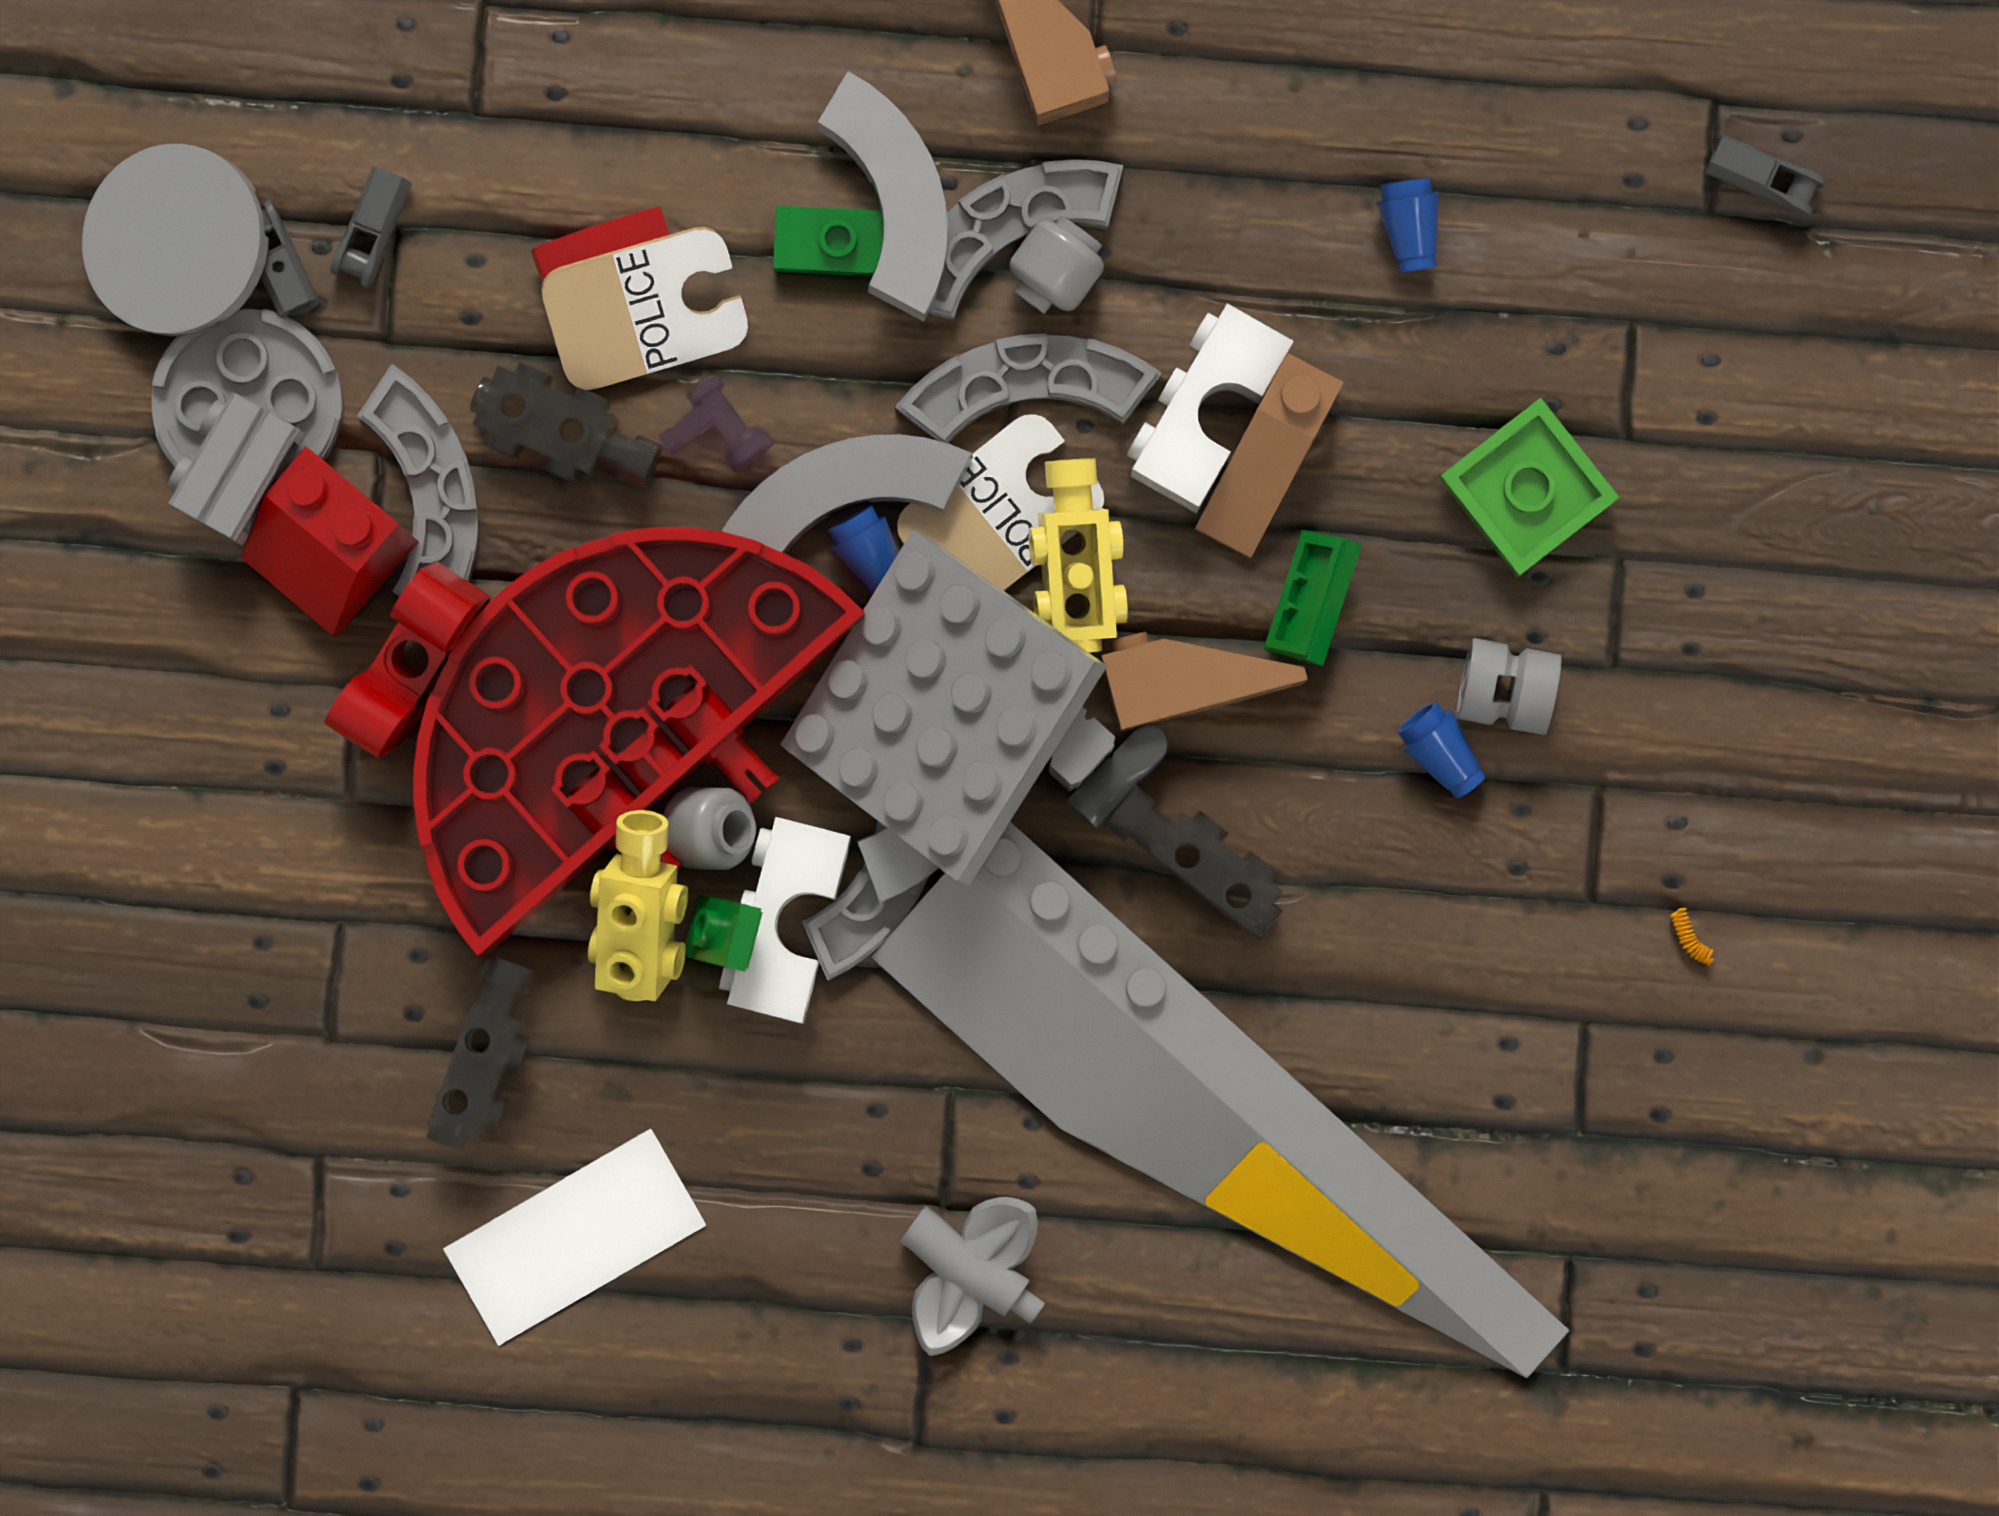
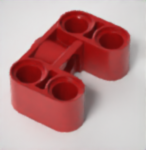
M434 562L420 569L396 601L390 617L398 623L371 667L356 675L345 686L329 710L324 724L377 759H381L396 750L407 738L422 715L426 701L434 690L454 645L474 618L491 602L492 597L439 562ZM413 640L418 642L426 649L429 663L425 671L413 669L407 663L404 657V647L407 641Z

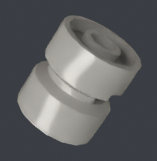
M1472 638L1467 651L1459 688L1456 719L1492 725L1500 717L1506 719L1509 729L1545 736L1550 725L1559 685L1561 655L1526 648L1519 656H1514L1511 654L1508 644ZM1498 675L1511 676L1507 698L1494 694Z

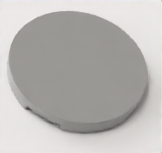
M164 144L150 147L135 153L117 165L106 176L95 192L85 216L82 232V255L86 273L95 293L103 304L124 322L136 328L164 336H179L196 332L220 320L224 322L242 307L255 289L263 272L268 251L269 237L265 236L262 210L255 194L257 190L251 181L238 167L224 157L206 149L187 144Z
M238 309L224 322L220 320L202 330L177 336L163 354L152 382V417L156 431L155 435L165 455L175 467L185 455L194 459L206 438L199 433L206 413L216 400L226 404L232 392L290 423L306 435L292 461L305 446L325 461L336 442L342 423V386L337 369L326 349L298 322L287 316L280 318L277 312L265 309Z

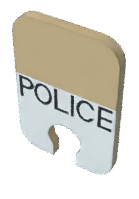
M695 227L564 265L551 271L545 277L541 287L542 300L561 364L569 382L577 388L584 390L598 389L727 351L738 346L745 338L748 330L747 316L740 295L722 300L715 308L704 312L690 309L684 304L681 295L683 284L690 275L700 271L718 273L733 268L727 247L721 235L707 227Z
M1032 414L1024 415L1014 420L972 454L973 459L946 513L915 503H910L900 513L897 522L898 535L902 543L906 542L912 530L926 534L1000 589L1006 591L1036 567L1032 565L1030 558L1029 528L1039 527L1038 513L1054 512L1053 496L1044 497L1037 495L1028 486L1025 474L1027 467L1034 458L1040 455L1051 454L1065 443V440L1044 417ZM1097 481V484L1091 485L1093 509L1102 508L1104 504L1103 490ZM1069 530L1064 533L1061 538V546L1078 532Z

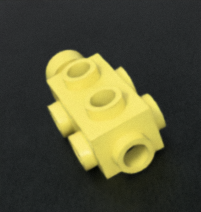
M1096 458L1045 462L1046 488H1053L1054 512L1038 513L1039 527L1029 528L1031 563L1033 566L1041 565L1043 591H1034L1033 610L1037 616L1088 653L1102 651V639L1117 638L1116 624L1126 623L1128 618L1124 585H1113L1112 560L1123 558L1120 521L1109 522L1108 509H1093L1091 485L1097 484ZM1069 530L1077 531L1082 538V546L1074 554L1065 553L1061 547V538ZM1078 593L1086 600V610L1081 616L1072 618L1065 610V603L1068 597Z
M637 810L626 812L617 818L616 848L622 855L616 854L604 870L599 869L596 872L590 892L591 906L598 908L597 926L592 932L588 948V960L590 963L596 964L595 989L616 993L619 997L629 1001H656L670 980H677L680 977L685 962V943L674 941L675 923L680 924L684 918L688 904L687 886L677 884V865L660 862V856L666 851L668 845V820L659 813ZM627 906L633 910L630 915L626 914Z

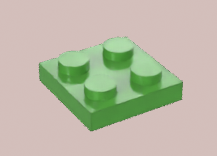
M1541 398L1439 477V480L1517 578L1620 498Z

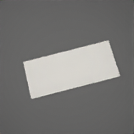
M649 1129L448 1245L443 1250L499 1346L705 1227L706 1223L652 1129Z

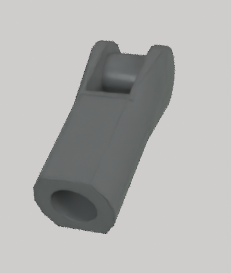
M1725 134L1721 135L1705 170V173L1754 194L1791 214L1803 218L1811 217L1813 208L1809 206L1816 188H1824L1826 179L1817 172L1777 158ZM1776 172L1792 178L1786 194L1770 188Z
M372 167L350 223L334 255L330 269L331 274L339 276L343 271L361 278V286L370 288L378 273L388 242L412 186L410 181L381 168ZM358 233L376 239L370 255L353 249Z
M269 199L263 202L265 209L262 210L265 236L276 232L282 245L267 251L266 262L260 278L280 318L287 316L291 319L316 307L319 304V299L280 215Z
M1150 725L1141 726L1136 729L1113 753L1112 758H1107L1067 799L1068 803L1095 829L1137 788V784L1141 783L1163 761L1167 753V740L1162 730Z

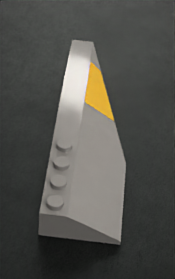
M1011 822L1005 828L970 885L957 882L944 873L872 955V959L1053 1123L1067 1133L1526 1378L1529 1377L1570 1331L1362 1139Z

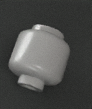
M1063 216L1060 217L1057 223L1049 220L1039 221L1010 259L1009 268L1012 274L1021 281L1014 292L1043 314L1047 312L1051 305L1064 311L1074 310L1104 270V263L1097 254L1102 245Z
M685 788L671 798L663 813V816L668 820L667 851L677 860L679 859L683 863L682 866L687 869H731L742 863L749 854L756 835V823L751 806L743 795L730 788Z

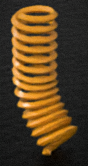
M1687 908L1678 909L1677 912L1670 915V918H1673L1671 922H1675L1673 926L1675 931H1677L1676 935H1679L1677 938L1680 940L1679 943H1685L1682 949L1687 948L1686 953L1691 952L1690 958L1694 957V960L1698 959V963L1702 961V964L1706 963V966H1709L1714 960L1711 958L1713 948L1708 953L1709 946L1706 947L1703 943L1701 944L1696 934L1693 933L1694 929H1691L1693 925H1689L1691 921L1688 920L1690 917L1686 916L1688 912H1684Z

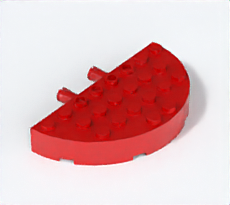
M651 527L614 533L609 537L594 540L555 554L525 572L503 589L474 618L450 652L448 661L440 673L433 693H430L417 737L413 768V804L417 833L428 871L434 882L433 885L439 900L454 926L475 954L483 958L488 956L608 848L611 850L616 849V821L620 815L637 810L651 811L704 763L710 765L714 762L733 786L744 796L749 805L758 800L763 794L747 777V772H752L767 790L780 777L776 773L774 774L741 738L745 734L743 728L843 641L851 629L865 616V612L838 586L800 560H796L783 552L750 538L723 531L692 527ZM754 559L763 561V562H765V563H767V564L773 566L774 569H772V568H770V567H768V566H766V565H764V564H762V563H760V562H758V561H756V560H754ZM667 849L660 856L661 863L677 865V871L683 865Z

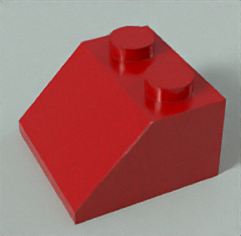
M305 446L264 494L241 558L327 632L337 638L419 541L311 449Z

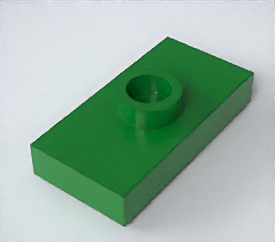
M776 205L774 272L873 276L883 246L882 211Z
M1307 530L1301 531L1263 649L1264 651L1283 658L1319 666L1324 665L1362 545L1347 538Z
M698 895L685 941V957L745 972L749 967L763 914L761 912L762 909L738 902Z

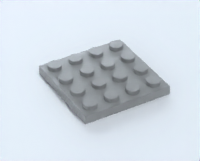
M912 530L863 610L865 616L849 632L780 746L954 880L970 885L1107 666L932 538Z

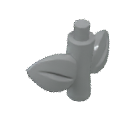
M1010 1197L986 1200L973 1207L962 1225V1236L925 1205L900 1240V1243L911 1250L934 1271L915 1290L912 1302V1319L915 1332L921 1347L930 1356L951 1350L971 1335L981 1322L983 1304L1003 1317L1009 1310H1012L1030 1324L1044 1306L1045 1302L1025 1289L1030 1280L1013 1270V1268L1021 1264L1028 1257L1036 1240L1038 1228L1036 1209L1030 1203Z

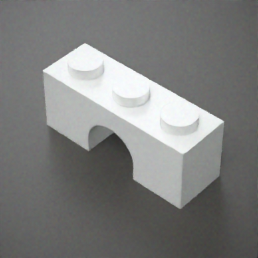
M1228 303L1219 318L1207 313L1189 345L1199 351L1197 357L1187 373L1179 368L1175 369L1158 401L1168 406L1156 428L1146 422L1144 423L1127 453L1128 457L1136 461L1132 468L1131 477L1197 514L1231 452L1213 442L1204 434L1198 421L1199 406L1207 397L1221 391L1239 393L1259 404L1294 341Z
M775 817L772 830L760 829L752 858V865L762 867L756 892L744 890L741 903L761 908L763 914L748 969L745 972L727 967L723 969L719 989L730 991L727 1004L804 1024L820 962L795 955L787 950L778 934V920L783 908L791 900L799 896L816 895L832 900L837 899L852 841L851 836Z

